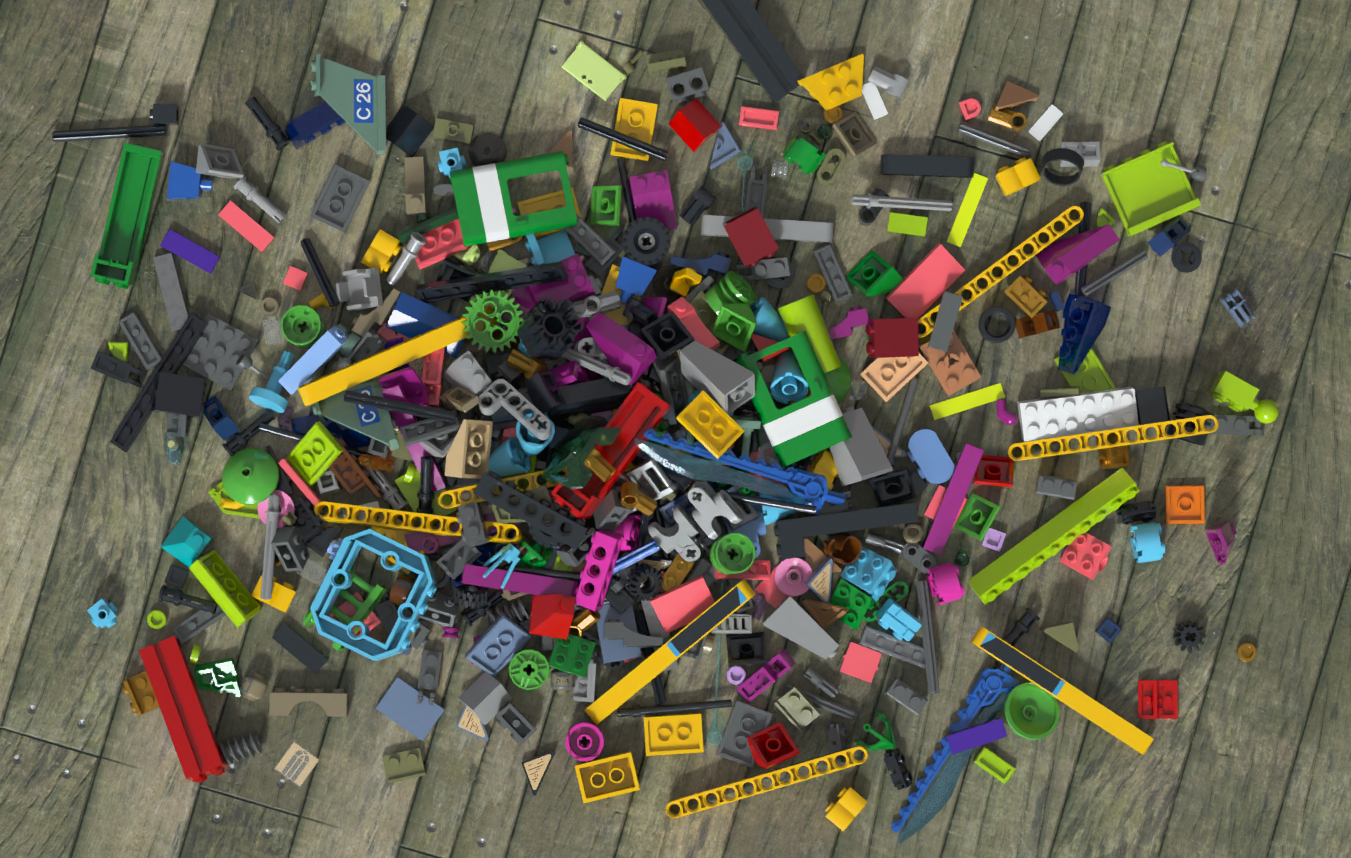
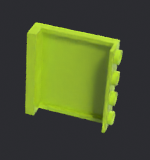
M1167 141L1156 145L1158 149L1150 151V149L1144 150L1139 153L1140 157L1135 159L1132 156L1122 160V165L1117 167L1115 164L1104 168L1105 172L1101 174L1128 237L1201 205L1199 198L1196 199L1185 172L1169 166L1163 167L1160 164L1161 160L1166 159L1169 163L1182 166L1174 150V142L1169 144Z

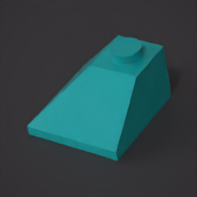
M182 516L160 547L187 567H190L202 556L214 538L185 516Z

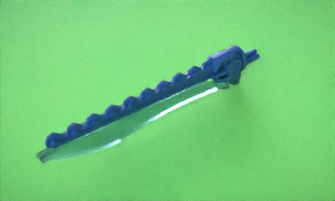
M647 429L644 437L671 446L670 449L638 438L634 440L635 444L653 459L681 475L695 480L720 482L748 488L782 501L817 506L816 513L814 514L816 516L819 515L824 501L842 505L845 501V494L828 489L827 480L824 475L798 468L794 469V467H787L786 470H783L778 462L767 466L762 458L752 462L747 454L737 458L731 450H726L717 459L700 442H694V444L690 445L684 437L674 441L669 433H664L661 437H658L653 429ZM678 449L787 483L793 493L804 497L805 500L790 494L784 485L678 452Z
M1003 663L999 669L984 667L966 698L968 707L958 710L960 720L950 724L949 730H951V733L967 729L982 706L992 704L1000 692H1003L992 706L983 708L971 727L994 720L1005 705L1008 694L1012 689L1021 684L1009 675L1011 668ZM947 737L942 738L941 744L943 749L933 752L935 762L925 766L924 772L927 776L917 780L916 786L918 791L908 794L910 804L900 808L899 814L902 818L891 824L892 830L897 833L913 809L915 810V813L897 838L898 843L904 842L922 829L944 807L952 796L961 772L974 748L952 755L921 804H919L918 801L951 753Z

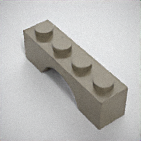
M275 688V691L270 692L269 716H289L294 707L302 701L318 703L325 710L327 716H348L349 692H344V689H332V692H325L323 688H314L313 692H305L306 688H294V692H286V688Z

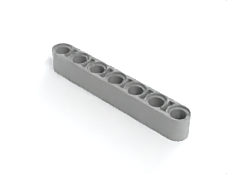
M702 215L701 235L729 237L722 223L733 217ZM764 219L774 240L833 243V223Z

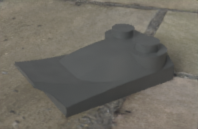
M669 355L664 359L657 357L653 364L660 382V393L663 400L672 406L663 418V421L669 424H677L679 421L676 417L689 405L679 356Z

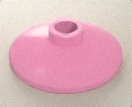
M275 490L272 495L280 496L279 506L281 507L277 528H282L287 525L282 521V518L288 512L294 515L295 506L287 493ZM269 498L258 503V514L264 524H267V513L265 511H268Z
M800 558L785 559L778 565L775 571V582L784 594L798 596L804 594L809 589L804 582L813 572L809 564ZM792 573H797L798 578L796 580L791 578Z

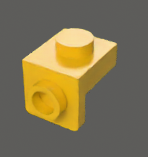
M692 268L676 271L670 285V290L685 297L689 287L699 284L702 276L697 274Z

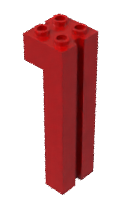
M638 382L592 444L602 454L601 456L616 469L614 475L604 482L591 469L586 468L579 461L569 476L564 475L551 493L555 496L553 500L566 508L569 506L571 508L569 512L577 518L583 519L584 517L589 519L648 440V438L644 437V433L647 429L655 431L672 406Z
M172 636L160 641V643L140 649L139 653L186 779L201 783L208 780L207 776L210 774L218 776L225 773V769L230 768L229 764L224 759L220 745L216 741L179 639L176 636Z

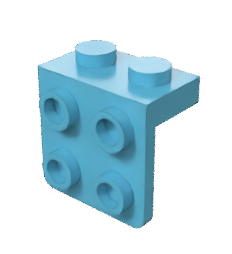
M565 230L536 240L534 234L526 235L528 242L525 244L528 252H533L534 257L531 260L534 266L559 262L575 255Z
M862 546L859 558L844 568L841 577L865 590L868 596L877 601L884 594L889 582L894 579L897 569L891 560Z

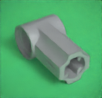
M875 66L868 82L884 89L885 92L896 98H901L909 80Z

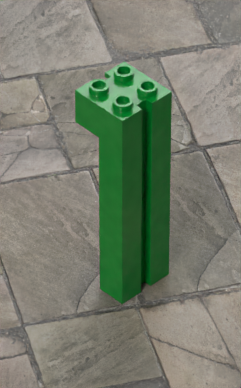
M124 143L99 254H95L90 274L91 277L95 278V282L106 285L114 282L113 286L128 289L129 286L134 287L165 155L164 152Z

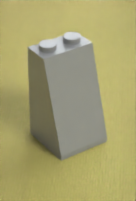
M697 341L687 344L680 350L681 373L700 392L705 391L728 415L755 396V374L752 371Z
M470 351L456 359L443 374V378L450 388L460 385L478 397L482 391L494 382L475 355Z
M854 406L843 409V416L852 437L830 447L841 486L893 471L863 409L855 410Z
M790 596L762 621L767 628L824 659L828 657L830 659L833 658L839 651L837 649L839 645Z

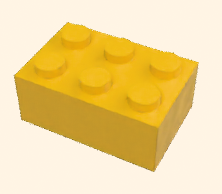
M631 751L575 764L583 803L640 790Z

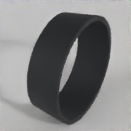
M1056 148L1048 151L1043 156V176L1050 183L1068 186L1080 179L1084 160L1077 152L1067 148ZM1063 160L1074 164L1079 172L1071 176H1058L1049 172L1046 166L1053 161Z

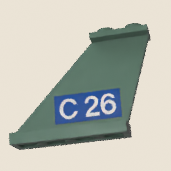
M316 54L314 60H311V72H314V79H311V90H314V96L320 95L366 141L377 155H383L386 151L385 75H377L375 77Z
M380 376L372 378L373 382H362L312 404L314 415H318L321 421H325L324 417L387 444L391 446L392 450L400 448L389 410L344 401V394L347 390L383 397L381 392L383 388L379 384Z

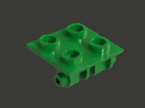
M841 578L830 600V604L849 609L839 620L856 631L868 608H872L875 602L872 601V597Z
M569 633L567 639L557 638L548 666L585 678L596 643Z

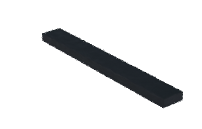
M562 261L421 284L417 285V292L423 302L429 303L482 294V291L489 293L490 290L497 292L498 290L503 291L564 281L568 279V274Z
M191 312L110 440L112 444L124 452H128L152 414L150 410L154 375L158 372L177 374L209 324L208 322Z

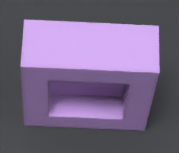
M989 528L981 545L1000 552L1006 533Z

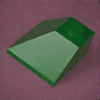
M872 250L845 277L866 296L890 293L903 280L889 263Z

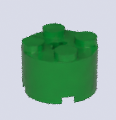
M795 133L782 151L784 153L783 158L791 164H794V162L800 165L798 169L807 175L810 173L814 174L826 157V154L822 153L820 155V149L804 138L797 139L799 135Z

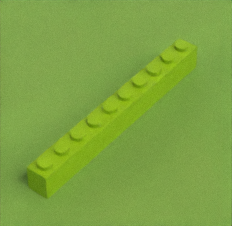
M1123 468L1119 469L969 579L968 583L984 605L993 601L1003 591L1010 589L1018 580L1025 578L1033 569L1040 567L1048 558L1056 555L1063 547L1071 544L1078 536L1086 533L1097 522H1101L1112 511L1119 509L1127 500L1134 498L1140 492L1136 483Z

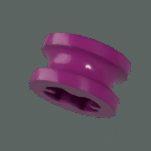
M429 536L422 540L421 548L425 553L432 554L438 550L439 542L436 538ZM427 540L435 542V547L433 546L434 549L431 551L429 548H425Z
M442 627V630H444L442 637L459 638L457 632L460 628Z

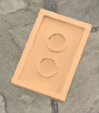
M920 353L919 356L877 358L860 375L887 402L924 368L928 362Z

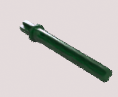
M457 207L419 224H412V227L398 232L397 235L400 242L409 241L412 232H418L422 235L459 219Z

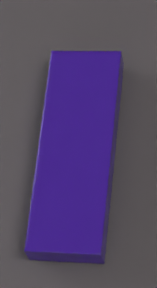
M169 229L160 245L210 274L220 259L219 256Z
M1000 717L948 734L946 737L951 753L956 754L1007 737Z

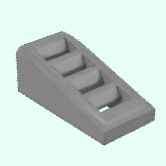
M331 470L324 472L317 481L322 496H328L341 491L339 481ZM329 476L332 477L331 479L322 481V478H326Z
M732 614L728 617L729 629H726V620L721 623V629H718L717 626L711 631V633L751 634L752 615ZM734 618H737V629H734ZM742 618H744V629H742Z

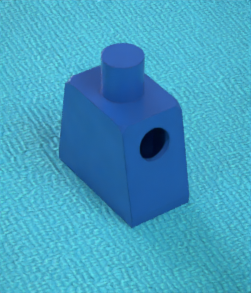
M171 162L167 194L169 200L201 198L202 190L212 191L213 179L203 178V174L196 173V168Z
M622 257L616 288L622 290L620 302L627 304L633 295L641 298L657 270Z

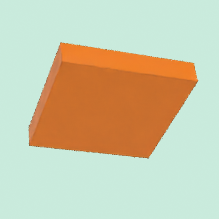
M1204 485L1165 486L1166 524H1205Z

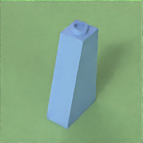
M336 326L332 327L278 382L291 395L298 391V387L312 380L349 339L341 329Z

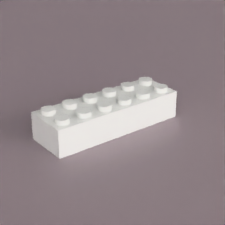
M1133 387L1085 392L1073 396H1055L1017 401L1021 438L1024 442L1139 425L1135 389Z

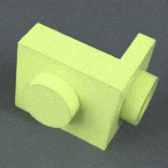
M472 245L471 248L453 256L470 267L472 263L478 260L481 252L477 245Z

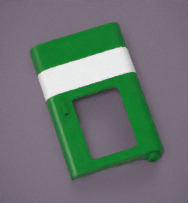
M563 151L450 171V180L464 247L577 226V217L566 165H569L568 154H564ZM559 171L566 202L565 207L520 216L513 214L507 185L509 179Z
M806 331L751 355L746 352L737 356L738 360L735 363L755 374V396L751 400L781 468L852 437ZM786 347H791L811 390V396L785 408L777 409L757 366V361Z

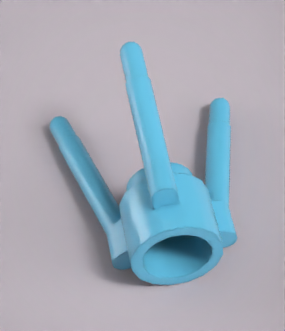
M508 543L507 546H504L483 564V567H487L500 557L483 574V578H486L503 560L508 563L513 561L501 584L503 589L515 565L520 560L517 557L520 551Z

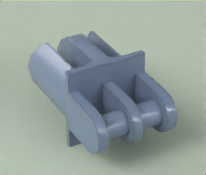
M1235 288L1233 293H1228L1227 297L1221 298L1220 301L1238 326L1242 328L1244 326L1243 322L1245 324L1250 322L1249 317L1252 320L1256 317L1246 304V299ZM1238 297L1240 302L1236 303L1234 298ZM1230 301L1234 305L1231 308L1227 304Z

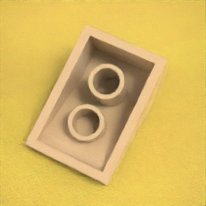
M463 420L446 456L445 476L481 479L485 471H489L493 421Z

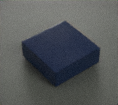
M1058 291L1049 294L1055 311L1058 312L1065 308Z
M1106 617L1095 632L1110 644L1121 632L1122 628L1109 617Z

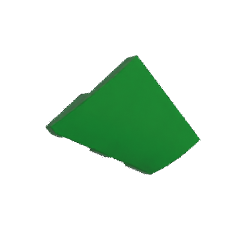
M233 657L196 665L194 674L199 689L214 690L222 694L223 691L234 693L236 697L242 695Z

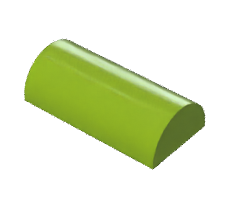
M814 294L778 308L789 338L803 331L807 332L824 373L842 366Z
M212 550L199 558L189 567L191 572L237 628L262 610L260 604L251 596V593L216 550Z

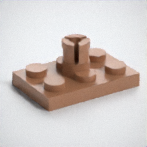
M954 329L947 352L928 347L929 342L919 347L948 397L981 378Z

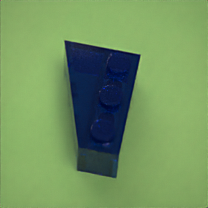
M325 101L292 119L285 132L295 149L298 150L316 140L317 137L328 134L335 126L338 125L340 127L347 122Z

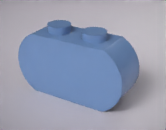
M922 429L913 433L907 443V449L909 450L907 455L912 463L916 462L919 467L916 471L921 479L925 478L927 482L933 484H940L949 480L954 472V464L936 433L929 429Z

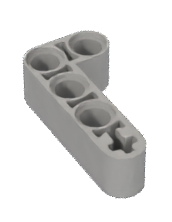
M498 379L494 381L479 396L478 403L482 414L492 415L503 406L538 439L546 440L552 435L550 420L506 380ZM500 388L506 389V391L503 393L497 392V390ZM487 401L492 402L490 406L483 405ZM513 401H519V402H520V403H519L518 405H516V406L511 405V402H513ZM527 413L534 414L531 418L524 417Z

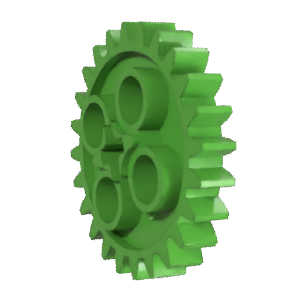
M493 290L489 291V295L482 291L481 298L475 294V302L469 299L471 307H464L468 310V313H462L466 320L461 321V323L467 325L463 332H469L466 339L473 338L471 341L472 345L478 342L477 348L479 350L485 346V352H488L490 347L494 353H496L497 347L503 351V345L510 348L509 342H517L514 336H518L519 322L524 320L519 317L523 311L516 310L520 304L516 303L513 305L512 303L515 298L512 297L507 300L508 293L501 296L500 290L497 291L496 295H494ZM487 303H492L493 305L491 313H485L484 306ZM480 312L490 318L496 316L495 320L506 325L508 329L505 330L495 324L490 326V322L478 316L477 313ZM504 312L510 313V319L507 322L501 320V315ZM483 320L484 328L479 331L476 330L475 323ZM495 329H500L502 332L499 339H493L492 332Z

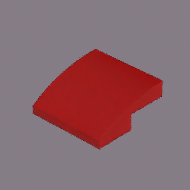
M1138 680V719H1179V680Z

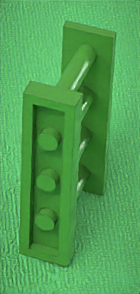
M351 570L349 573L352 575L353 582L364 589L368 597L365 601L360 602L345 589L340 590L338 595L352 604L357 612L353 617H348L333 605L330 613L346 625H349L352 621L365 622L387 592V589L382 585L371 586ZM343 574L339 575L337 579L338 583L342 584L345 580ZM310 609L305 614V620L302 623L308 627L312 624L316 625ZM357 626V627L355 628V630H354V633H355V634L357 633V631L360 629L361 626ZM336 642L332 645L334 649L343 652L346 648Z

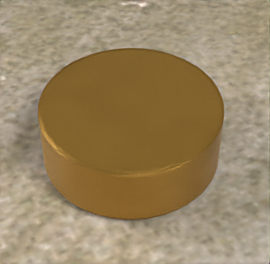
M839 106L829 110L825 109L823 112L825 121L830 124L837 123L843 116L842 109Z
M820 274L810 275L806 282L808 290L812 293L821 292L826 285L824 277Z
M1245 642L1238 646L1236 653L1240 660L1250 662L1255 659L1257 650L1253 644Z

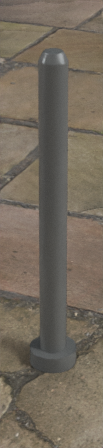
M913 377L910 381L887 454V458L893 467L896 464L894 457L917 388V377Z

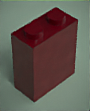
M757 206L722 223L745 267L747 265L752 267L760 262L759 259L765 256L769 258L777 253L776 250L779 248Z
M918 318L868 319L866 324V333L868 335L866 352L870 358L919 356Z

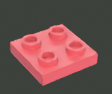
M1083 533L1068 545L1059 562L1094 580L1096 574L1105 568L1108 561L1107 555L1112 547L1088 533Z

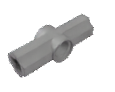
M615 291L596 297L589 296L584 300L573 302L571 307H574L575 312L571 317L577 315L579 318H589L595 316L597 312L603 313L621 307L619 295ZM587 303L593 304L595 310L588 309Z

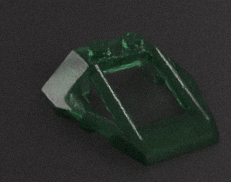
M614 427L583 431L559 447L541 477L552 483L556 482L562 487L566 486L570 490L584 489L593 475L584 464L586 458L596 443L599 446L611 445L621 429ZM567 467L568 477L558 475L561 470Z

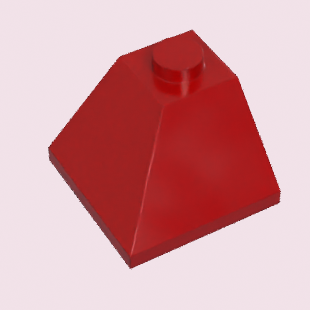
M560 594L532 596L529 634L567 639L574 616L575 597Z

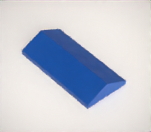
M401 292L386 327L409 338H413L453 321L458 317ZM465 338L443 347L446 350L445 354L456 358Z

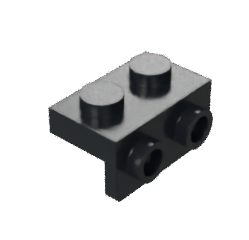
M298 496V502L294 504V515L297 517V520L293 526L296 527L298 533L302 536V540L306 543L324 531L321 526L323 520L318 514L316 516L311 512L313 507L307 498L303 500L301 496Z

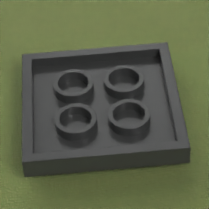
M207 313L204 320L209 324L183 365L232 391L244 370L236 365V361L244 352L251 357L259 340Z

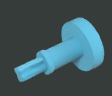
M283 351L278 365L272 369V374L265 389L260 387L252 388L249 399L252 402L273 412H285L288 401L279 395L283 386L278 381L288 371L294 357L291 352Z

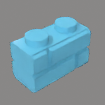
M888 598L883 607L876 613V617L879 619L878 624L886 630L891 628L894 631L892 634L900 641L903 638L906 641H910L915 632L922 626V623L891 598Z

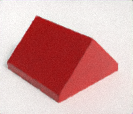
M697 98L681 108L669 122V126L693 152L700 148L722 127Z
M756 334L751 336L757 352L778 343ZM789 347L761 358L762 363L787 351Z
M982 455L972 478V484L1013 487V460L1010 457Z
M781 722L747 737L755 764L765 769L800 753Z

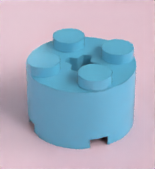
M1151 522L1131 525L1130 532H1134V537L1131 538L1133 555L1135 559L1138 558L1136 563L1161 560L1163 553H1165L1164 542H1160L1159 535L1162 534L1160 523Z

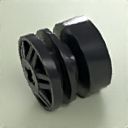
M1175 403L1174 408L1182 412H1172V416L1177 419L1206 415L1214 416L1213 413L1208 412L1204 408L1189 403ZM1205 421V427H1211V423ZM1194 422L1186 423L1185 429L1187 432L1191 433L1195 430ZM1173 424L1168 425L1166 433L1168 435L1175 434L1176 427ZM1208 434L1176 439L1205 446Z

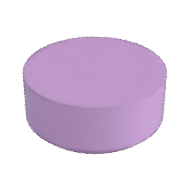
M739 665L731 666L727 671V679L732 684H741L746 678L744 668Z

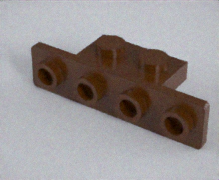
M333 436L344 450L330 465L329 469L351 496L366 484L376 499L382 498L379 494L381 489L375 482L372 484L368 479L370 477L368 472L364 468L360 469L356 464L358 459L352 452H347L345 449L347 445L341 437L337 439L336 436Z

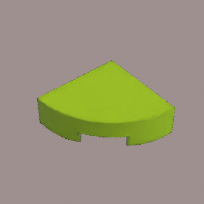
M1101 208L1096 217L1097 228L1108 224L1111 226L1115 220Z
M108 342L112 354L117 359L128 362L129 343Z

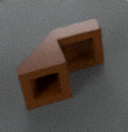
M1055 310L1036 314L1033 318L1028 316L1015 320L1019 339L1060 328Z

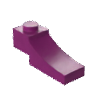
M861 306L850 308V312L846 313L847 318L836 327L828 330L831 340L852 336L851 328L866 325L868 323L866 308L861 309Z
M782 649L736 689L749 703L795 665V662Z

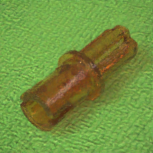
M362 454L358 459L361 465L371 467L373 470L380 469L391 472L394 469L388 467V465L394 466L393 460L383 459L378 455Z

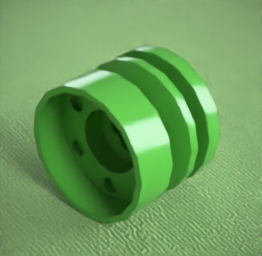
M733 271L726 273L725 277L720 279L719 284L713 285L705 294L708 304L717 315L723 304L748 303L750 306L757 300L756 294L749 283L741 275Z
M297 305L291 307L281 319L282 334L289 342L299 348H311L326 331L324 319L318 312L308 306ZM307 325L309 329L303 333L301 327Z
M730 533L719 537L710 549V560L713 567L726 575L738 574L748 570L755 559V547L752 541L740 533ZM731 551L735 556L730 558L727 552Z
M534 648L523 649L518 652L511 660L509 666V674L513 683L519 688L526 690L537 689L542 686L550 674L549 660L543 652ZM528 664H531V668H535L531 675L524 671Z

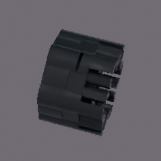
M544 297L528 311L517 329V334L531 357L556 360L573 346L575 336L583 329L584 324L583 321L578 325L576 324L580 320L577 315L571 317L575 310L574 307H571L573 303L570 300H560L556 303L554 299L550 298L548 300V297ZM545 326L551 330L552 334L546 330Z

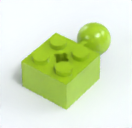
M1227 371L1219 372L1209 390V393L1212 394L1211 398L1220 403L1227 402L1229 404L1228 407L1236 412H1242L1250 408L1254 411L1256 419L1261 423H1272L1279 415L1278 405L1270 399H1263L1261 401L1255 399L1259 389Z

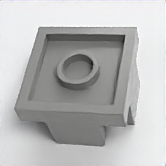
M379 268L355 269L342 272L343 276H345V282L336 283V291L339 302L348 303L347 310L356 311L383 306Z

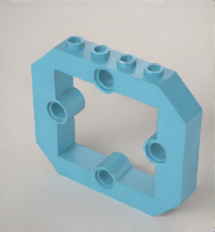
M367 529L343 539L310 609L320 635L373 661H380L402 653L404 649L407 650L411 643L409 638L412 632H416L420 624L418 620L421 614L424 615L428 608L426 603L429 597H433L437 588L435 587L437 582L428 556L372 529ZM361 547L380 555L381 565L387 570L398 571L403 566L419 574L406 602L398 608L399 617L386 643L369 636V627L364 622L352 621L349 625H346L328 616L340 590L347 589L352 585L353 578L349 572ZM391 556L396 558V563L393 566L388 564V559ZM343 574L345 581L339 584L337 579L339 575ZM411 607L413 609V615L410 618H407L405 615V611L407 608ZM357 626L362 628V633L359 636H356L354 633Z

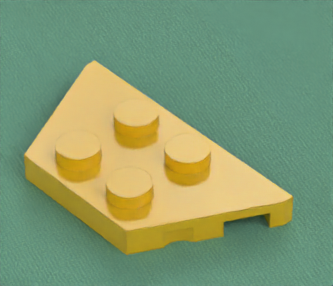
M857 55L800 79L797 82L800 86L805 87L810 92L809 94L814 99H817L824 109H832L862 96L864 55Z

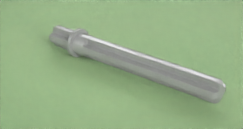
M871 193L851 196L852 205L866 206V208L878 206L951 211L953 206L952 201L886 197L871 195Z
M571 348L561 355V357L570 361L576 360L579 365L608 377L612 382L617 381L628 385L632 380L630 374L621 371L619 367H612Z
M272 494L269 495L268 511H265L267 513L261 585V599L264 600L272 598L275 550L271 542L277 532L278 517L281 514L279 512L280 496Z

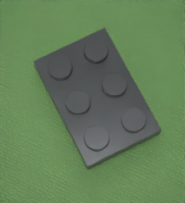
M334 165L310 216L346 233L370 181Z
M736 700L716 755L753 768L755 762L747 737L768 728L773 714Z

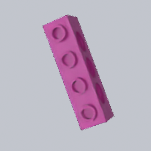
M598 530L593 534L591 539L593 544L585 559L587 563L580 574L581 582L574 593L576 604L593 611L602 608L624 539L623 536L604 530ZM601 547L605 549V556L600 551ZM595 565L600 568V573L595 571ZM590 583L594 585V591L590 589Z

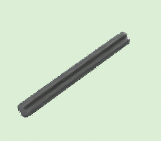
M919 580L916 584L920 621L922 623L921 630L928 693L938 694L940 689L928 581Z

